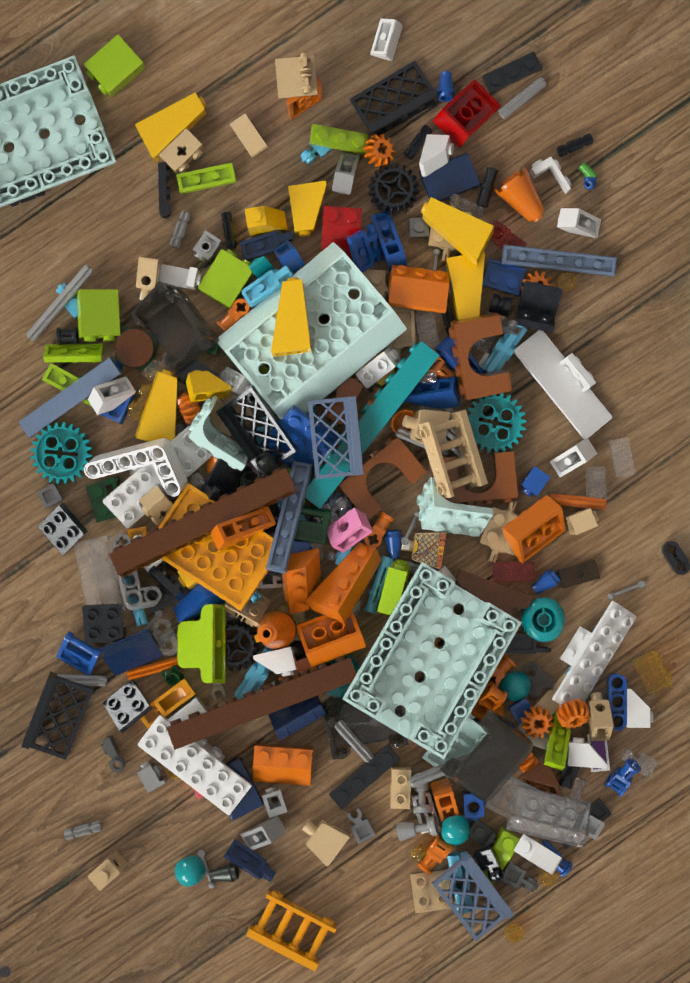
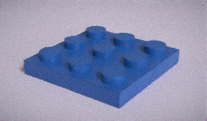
M293 405L279 422L299 450L282 462L291 468L293 461L312 464L313 471L314 459L309 415ZM320 422L315 427V433L320 437L328 430ZM274 427L269 434L277 436L278 431ZM330 430L324 440L333 446L339 437ZM269 439L268 447L276 449L277 441ZM322 441L317 446V452L323 457L330 449ZM281 442L280 450L289 452L291 449L287 443ZM267 451L269 454H272L274 457L276 456V453Z

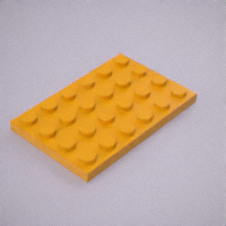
M187 483L158 528L165 527L166 523L173 519L179 520L183 518V515L189 511L196 512L200 510L201 506L208 502L214 503L216 501L210 500L206 494ZM261 531L234 545L218 550L212 536L209 535L162 558V560L238 610L243 611L268 573L266 566L273 537Z

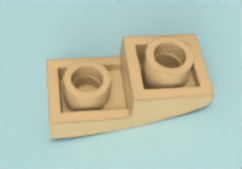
M243 114L230 124L252 158L268 147L246 114Z

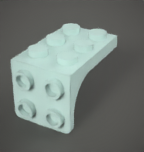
M214 395L212 399L207 398L200 413H197L189 427L191 433L188 438L193 440L200 448L209 450L214 457L226 461L233 469L242 471L246 466L248 457L236 441L217 430L210 421L209 413L217 400V396Z
M434 477L429 478L428 482L424 484L423 491L417 497V505L420 509L418 518L421 521L422 529L479 537L493 516L492 508L457 504L444 499L437 492Z
M470 713L445 759L438 757L426 750L422 758L436 767L473 752L487 737L491 738V728L481 720L477 722L474 719L475 716ZM462 768L446 774V776L453 781Z

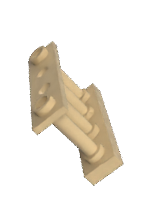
M466 409L450 413L451 420L433 426L432 421L418 424L420 436L423 439L437 485V492L443 498L454 497L452 489L469 483L471 487L488 484ZM453 428L456 439L439 445L436 433ZM459 446L462 457L444 463L441 452ZM464 465L467 476L450 482L447 471Z

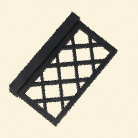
M414 61L350 98V102L368 129L370 136H379L438 103V93L431 87ZM414 68L417 72L416 79L407 78V72ZM394 79L400 80V88L389 87L390 82ZM404 81L414 83L412 92L402 90ZM417 84L424 85L428 89L423 94L415 92ZM377 89L385 90L383 99L373 97L374 91ZM388 91L398 93L396 101L386 99ZM401 94L411 96L410 101L407 103L399 102ZM360 99L369 100L367 108L359 107L356 102ZM371 101L382 103L380 111L370 109ZM385 103L395 105L392 112H382ZM368 113L378 115L377 121L369 124L367 121Z
M254 385L216 411L260 475L264 472L257 467L255 460L263 452L276 453L275 461L278 464L299 450ZM250 392L255 398V404L247 402V394ZM234 403L242 405L241 413H237L232 405ZM246 406L254 408V417L246 415ZM259 410L266 413V420L258 418ZM245 419L253 421V430L245 425ZM257 422L266 425L265 433L257 431ZM270 426L277 429V436L269 434ZM256 435L265 437L264 445H260L257 442ZM269 439L277 441L276 449L268 447ZM281 442L287 443L291 450L289 452L280 450Z
M50 671L21 747L26 749L30 747L66 760L92 695L93 688L59 677L57 673ZM58 683L67 685L69 691L60 695L57 690ZM82 690L88 692L85 699L78 701L74 692ZM71 694L75 703L65 707L61 698ZM59 700L62 709L53 712L50 704ZM77 706L80 714L71 719L67 710ZM65 712L68 721L58 724L55 715ZM52 717L56 726L46 730L43 721ZM70 724L73 732L64 736L60 727ZM58 729L61 738L51 741L48 733ZM45 734L49 743L43 746L36 744V739ZM63 741L66 746L65 752L56 751L54 744Z

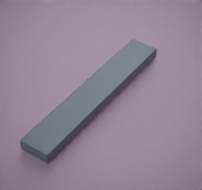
M503 244L501 264L615 276L617 257Z
M110 357L18 423L30 438L89 397L93 387L112 381L122 372Z
M293 461L290 475L298 492L283 500L266 566L268 571L284 574L287 572L313 468L312 464Z

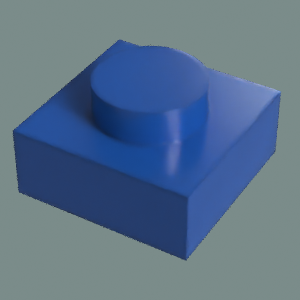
M525 697L508 706L519 724L522 723L520 718L526 717L523 712L525 710L530 712V704Z

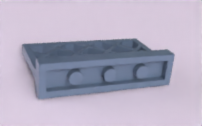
M356 396L308 401L315 479L364 475ZM335 402H343L344 410L339 416L330 409ZM312 404H321L326 408L320 418L313 413ZM328 411L337 417L331 426L321 420ZM338 420L342 421L346 427L341 435L332 429ZM319 422L328 428L322 437L315 433V427ZM330 430L339 437L333 446L324 440ZM341 439L347 443L348 447L343 455L334 448ZM321 441L330 447L324 457L317 452V446ZM332 450L341 456L335 465L325 459ZM342 459L349 463L350 472H341L336 468ZM325 461L332 469L328 474L320 475L319 466Z
M465 851L460 855V860L431 883L473 939L477 941L505 917L510 919L514 914L473 858ZM463 865L465 868L464 877H455L456 870ZM443 880H450L449 889H441L438 884ZM454 880L463 881L462 891L453 890ZM467 881L476 883L475 892L466 891ZM452 894H461L460 904L451 903ZM465 895H474L472 905L464 904ZM478 896H486L485 906L477 905ZM463 908L472 909L470 918L462 917ZM476 909L484 910L483 919L474 918ZM489 910L498 912L499 915L493 920L487 919ZM473 923H482L481 930L475 934L472 931Z

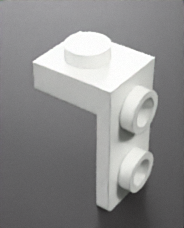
M549 157L544 161L540 159L532 164L533 168H531L529 173L533 179L550 169L565 194L570 192L571 182L567 176H563L561 173V166L557 160Z
M162 264L159 283L196 291L197 285L201 282V274H199L198 268L190 267V269Z
M390 346L387 347L376 358L360 369L356 376L366 388H369L401 361L399 354L394 349H391Z
M226 367L220 375V379L229 384L231 391L238 395L253 386L244 375L229 367Z

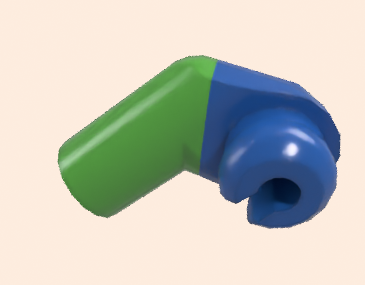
M584 162L578 169L585 175V189L593 190L596 186L597 174Z

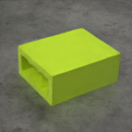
M116 35L84 63L87 70L85 74L91 81L95 79L99 83L97 86L104 95L108 93L111 98L145 69L142 60L119 35Z
M221 249L199 284L198 290L230 309L233 303L240 298L241 290L248 285L254 273L249 268L252 263L245 259L243 261L236 258L237 254L229 249L227 251Z
M80 289L77 292L79 338H84V341L87 342L96 341V338H103V341H115V338L120 336L118 290Z
M397 559L388 567L377 612L391 615L407 587L412 568L411 565H408L407 561Z

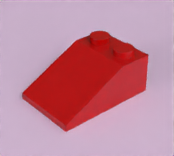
M474 79L441 109L433 122L446 135H449L450 139L460 148L496 113L501 105Z
M324 206L321 252L334 242L353 262L347 237L361 230L362 208Z

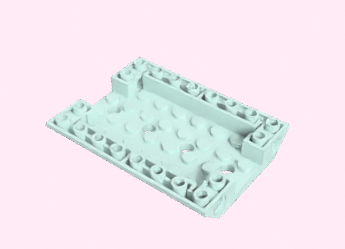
M75 55L0 84V208L116 163L112 147ZM79 116L86 118L85 123L82 125H77L75 122ZM43 130L50 131V136L46 139L40 137V133ZM8 143L14 144V150L10 153L5 152V146Z
M334 242L292 276L302 279L304 283L312 352L273 357L271 354L281 288L260 302L215 340L248 381L255 386L259 394L280 419L293 405L305 413L309 412L308 401L322 400L407 330L391 306L346 253ZM351 290H358L360 296L357 299H351L349 297ZM326 314L330 317L327 324L319 322L321 315ZM262 364L269 365L270 370L267 374L259 372V367Z
M421 562L342 699L424 749L445 759L522 622L491 603L480 600L457 586L453 580ZM456 604H461L463 607V612L460 615L454 613L453 608ZM438 637H441L444 641V645L440 649L434 645V641ZM418 671H422L425 676L424 680L420 683L415 680V674ZM402 705L405 708V713L403 716L398 717L395 714V708Z

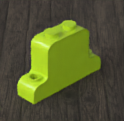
M204 605L199 621H183L178 625V665L181 668H200L201 679L204 683H225L226 607L224 605Z

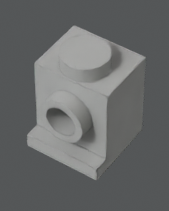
M205 230L193 248V251L196 253L194 256L202 262L206 260L210 263L222 246V241ZM204 244H209L208 250L203 249Z
M150 760L140 765L141 769L137 774L148 793L166 783L167 779L166 777L161 778L163 774L158 765L155 766Z
M271 786L266 788L262 798L269 818L288 812V806L281 787ZM273 796H276L278 798V802H272L271 798Z

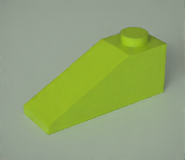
M501 826L493 847L501 862L498 867L503 870L515 851L513 850L518 844L520 837ZM488 869L482 871L488 878Z

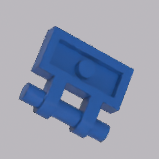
M374 224L366 226L368 232L361 229L347 237L353 263L361 272L375 266L373 258H375L376 262L383 260L382 248L379 246L377 239L379 235L378 231L375 230Z

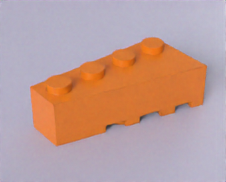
M359 542L306 599L312 610L345 623L382 561L376 548Z

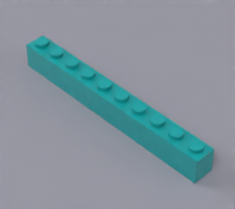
M422 341L419 344L416 342L409 350L411 355L407 360L403 357L396 366L399 368L397 373L389 375L385 380V383H387L386 387L383 390L379 388L373 396L375 401L372 405L367 404L361 411L363 416L358 421L361 454L365 452L440 356ZM341 439L338 442L340 446L337 448V451L343 455L348 447L347 443ZM332 450L325 459L335 465L341 456ZM344 459L336 467L341 472L350 471L349 463ZM328 463L324 466L320 465L319 474H328L332 467ZM345 476L324 479L314 478L312 482L309 480L305 498L320 509Z

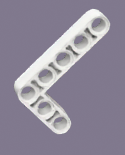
M165 438L97 455L84 466L86 476L96 479L153 464L165 492L172 497L179 495L187 485V478L173 445Z

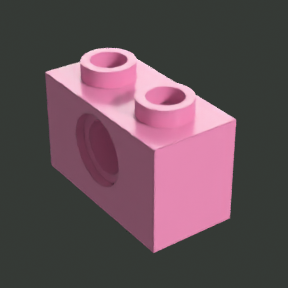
M355 507L334 521L327 529V535L332 547L342 553L373 532L366 514Z

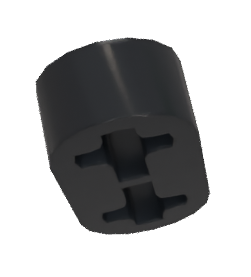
M674 541L665 542L661 547V552L672 571L678 575L687 574L690 570V563L680 546ZM668 545L670 547H675V549L673 550L675 557L671 553L666 552L668 550ZM676 559H678L680 563H685V565L683 566V571L680 569L677 570L676 567H678L679 565Z

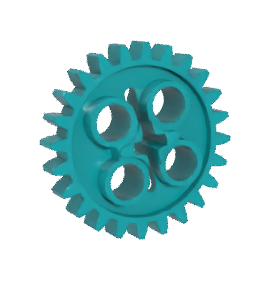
M501 393L499 397L496 394L492 395V397L485 396L486 399L484 400L480 397L479 403L472 401L475 407L474 409L468 407V410L471 412V415H468V419H470L469 422L476 439V444H481L480 450L487 447V452L490 453L491 449L494 448L495 453H498L499 448L505 452V446L513 449L511 443L518 444L519 442L516 438H523V435L519 432L520 430H526L521 424L527 422V420L521 419L525 412L519 413L522 405L515 406L517 399L511 402V395H508L505 399L503 398V393ZM485 406L493 407L494 413L492 416L486 417L483 414ZM504 410L512 412L513 417L511 420L505 421L502 419L501 414ZM495 417H498L499 422L512 424V428L500 425L493 428V424L479 421V418L494 420ZM483 424L489 427L487 435H481L478 431L479 427ZM500 429L508 431V437L504 440L499 439L497 436V432Z
M55 422V428L48 424V431L41 429L43 435H35L38 442L32 441L31 443L36 447L30 449L31 452L35 453L30 459L36 460L32 466L39 467L36 473L44 472L42 478L46 479L49 476V482L51 483L56 478L57 484H60L62 479L65 484H68L69 478L75 482L76 475L82 478L81 471H84V466L89 462L87 459L93 457V455L88 454V451L93 450V448L87 447L91 440H84L87 434H79L81 428L78 427L74 430L73 424H70L67 428L66 422H63L61 427L59 423ZM51 438L57 439V445L54 448L49 446ZM74 439L76 441V447L75 449L70 450L68 448V442ZM45 450H62L70 453H78V456L76 457L62 455L61 457L57 454H46ZM49 457H54L55 464L52 467L47 465ZM72 458L74 460V467L68 469L66 461Z

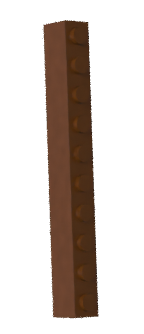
M286 468L275 469L271 472L272 475L266 478L264 476L259 477L249 486H240L236 489L237 492L231 495L229 493L224 494L218 498V501L214 503L208 502L202 505L201 509L196 512L189 511L183 515V518L179 520L173 519L167 522L166 526L161 529L154 528L148 532L149 535L136 537L126 546L120 545L113 549L114 552L109 553V556L117 574L125 577L211 535L210 532L217 524L267 506L269 507L297 493L298 490L289 471Z
M345 655L334 659L335 663L329 666L327 662L316 666L317 670L313 672L307 669L299 672V677L291 679V676L281 679V684L273 686L271 683L261 687L263 691L255 693L254 690L244 693V698L237 700L236 697L225 701L226 705L221 707L215 704L206 708L207 712L200 714L197 711L189 714V719L181 721V718L171 721V726H168L166 729L174 750L351 683L356 676L351 658L346 659Z

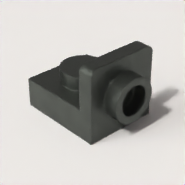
M476 820L471 824L469 838L481 845L482 848L495 844L497 834L492 828L480 820Z

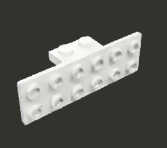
M538 330L514 350L515 355L584 440L588 439L612 419V415L590 389L596 383L593 375L586 371L580 359L574 356L573 353L565 358L544 331Z
M187 426L170 441L186 478L213 456L209 450L200 448L193 440L188 438L191 433L189 430L190 426ZM153 464L132 469L130 471L131 476L103 499V503L126 528L131 527L145 515L141 510L143 505L139 499L156 485L168 495Z
M611 601L592 633L581 626L578 628L560 658L572 667L552 700L558 704H564L565 701L578 698L586 701L635 621L636 616L615 601Z
M159 715L139 741L138 746L227 815H230L252 785L222 762L225 757L223 752L218 747H212L207 743L206 738L174 750L166 729L168 726H171L170 721Z

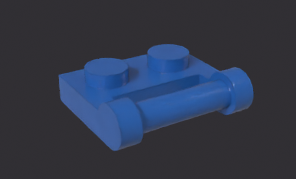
M69 631L56 657L90 676L102 651L100 648L97 647L96 649L74 636V633Z

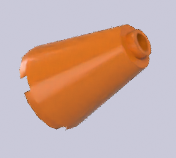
M523 167L522 173L518 170L501 183L502 187L500 190L497 187L494 191L526 220L537 222L544 216L542 214L544 208L528 170Z
M273 611L264 615L257 627L259 640L265 647L272 650L286 648L291 644L296 634L292 618L280 611Z

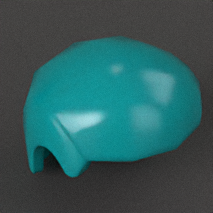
M512 671L501 680L500 689L507 692L506 699L509 701L521 700L530 693V678L524 672Z
M458 815L445 819L442 822L441 830L444 841L451 845L465 843L470 836L469 821L465 817Z
M194 855L185 857L177 862L174 869L175 877L183 886H194L204 879L206 873L205 864L199 857Z

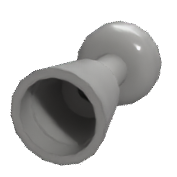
M429 782L414 788L415 792H418V805L414 806L413 814L432 813V806L426 805L425 791H428Z
M430 816L427 823L416 825L414 822H397L396 824L397 835L400 841L417 836L418 832L429 831L432 836L439 834L436 816Z

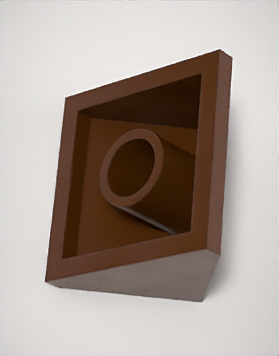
M543 762L522 773L521 779L527 791L564 801L563 792L550 766L544 765Z

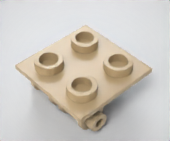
M301 53L300 57L275 59L278 99L318 95L314 56H308V53Z
M263 595L259 601L256 599L257 602L255 604L249 600L243 611L238 610L228 602L224 606L226 607V613L232 616L238 613L235 618L241 615L243 617L240 621H243L245 617V623L251 627H257L271 600Z
M446 870L433 871L431 875L427 873L410 874L415 913L451 909L431 883ZM443 880L438 884L441 889H449L450 880Z

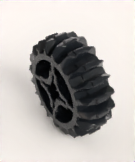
M389 163L387 170L384 166H381L380 170L382 173L376 170L374 172L376 177L370 178V181L374 184L368 185V188L372 190L368 195L371 197L375 196L371 199V203L378 202L375 208L379 209L382 206V213L389 209V215L393 214V210H396V214L400 215L401 208L406 213V205L412 208L413 203L411 201L417 202L418 198L414 195H419L420 192L418 189H414L419 187V182H414L417 176L413 175L410 177L412 170L410 169L405 172V165L398 169V163L395 164V168H392ZM388 176H396L393 181H382ZM402 178L408 183L410 193L401 187ZM397 183L398 192L395 191V193H392L391 195L390 187L393 188V186H395ZM378 186L383 187L382 189L387 192L386 200L380 196ZM396 197L406 198L400 203H391Z
M237 619L236 625H233V621L229 620V626L225 623V632L229 630L239 631L235 638H225V645L228 648V653L225 657V669L227 665H230V671L234 670V666H237V670L241 671V664L247 669V661L251 664L254 663L251 656L258 655L254 650L258 651L261 647L255 646L257 642L254 640V636L257 632L253 634L250 632L254 627L250 626L246 629L247 623L244 622L240 626V620ZM244 633L250 640V649L242 644L241 640ZM239 636L238 645H240V648H236L230 654L232 651L230 642L233 643ZM236 652L247 654V657L242 660H231Z

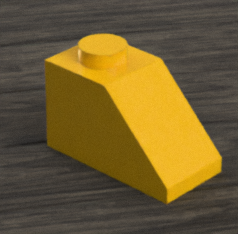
M192 371L186 379L190 402L206 401L207 398L212 399L214 395L217 396V399H225L229 397L231 392L229 384L209 371Z

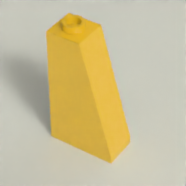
M196 92L135 124L154 162L161 159L159 154L186 128L190 130L206 115L204 108L207 105L202 96L198 98Z
M431 197L429 202H425L422 207L423 220L469 261L477 265L494 232V226Z
M483 252L477 265L469 261L464 255L446 258V268L449 273V282L457 320L480 315L485 252Z
M291 277L287 281L282 282L271 347L273 357L312 352L304 283L298 277Z
M165 369L162 372H156L135 434L136 438L147 442L160 438L171 441L175 438L177 378L173 376L174 372Z

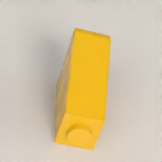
M326 181L288 186L295 235L307 237L315 231L327 189Z
M267 206L245 209L250 237L260 236L275 230H281V232L288 231L285 211Z

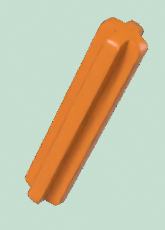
M550 494V498L561 506L605 510L607 506V500L603 498Z
M177 656L126 671L129 680L161 672L162 670H168L173 665L179 667Z

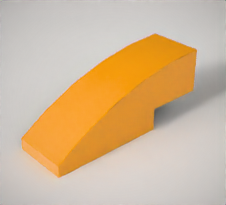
M185 679L181 680L150 703L153 709L144 715L141 721L149 729L159 715L167 716L194 696V691Z

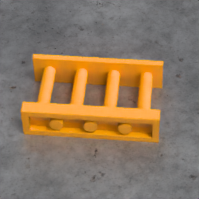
M268 890L265 898L270 901L258 925L253 926L250 924L246 936L316 971L319 965V959H317L316 954L328 930L333 933L336 932L335 922L328 917L322 918L283 898V894L276 890ZM276 904H279L287 910L275 934L272 933L271 935L265 932L264 928ZM296 913L304 917V920L293 941L288 944L282 941V935L293 914ZM312 921L321 926V929L310 950L304 952L300 950L299 944Z

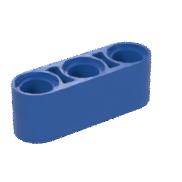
M611 673L606 680V699L609 700L612 720L616 716L621 717L620 724L613 727L614 730L619 731L627 725V681L619 673ZM619 677L621 679L620 685L613 687V679ZM615 697L621 698V703L618 706H613L612 700Z

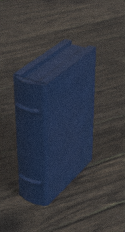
M468 153L449 159L447 164L426 177H422L421 171H419L429 200L432 197L442 202L478 188L480 185Z
M149 628L101 648L104 655L103 659L115 676L163 657L161 647Z
M317 695L268 715L275 733L280 740H283L326 715V712Z
M241 757L226 765L252 786L229 815L232 821L264 804Z

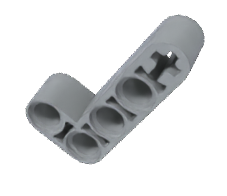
M118 534L112 543V551L115 547L120 546L118 545L119 541L125 544V546L130 544V537L126 534ZM137 571L125 577L118 575L122 600L126 609L139 610L154 607L159 603L162 596L160 589L155 586L141 588ZM127 577L132 578L134 584L126 585L124 579ZM154 593L157 599L151 601L148 599L147 594ZM130 596L136 597L137 600H138V603H136V604H131V603H129L128 597H130Z

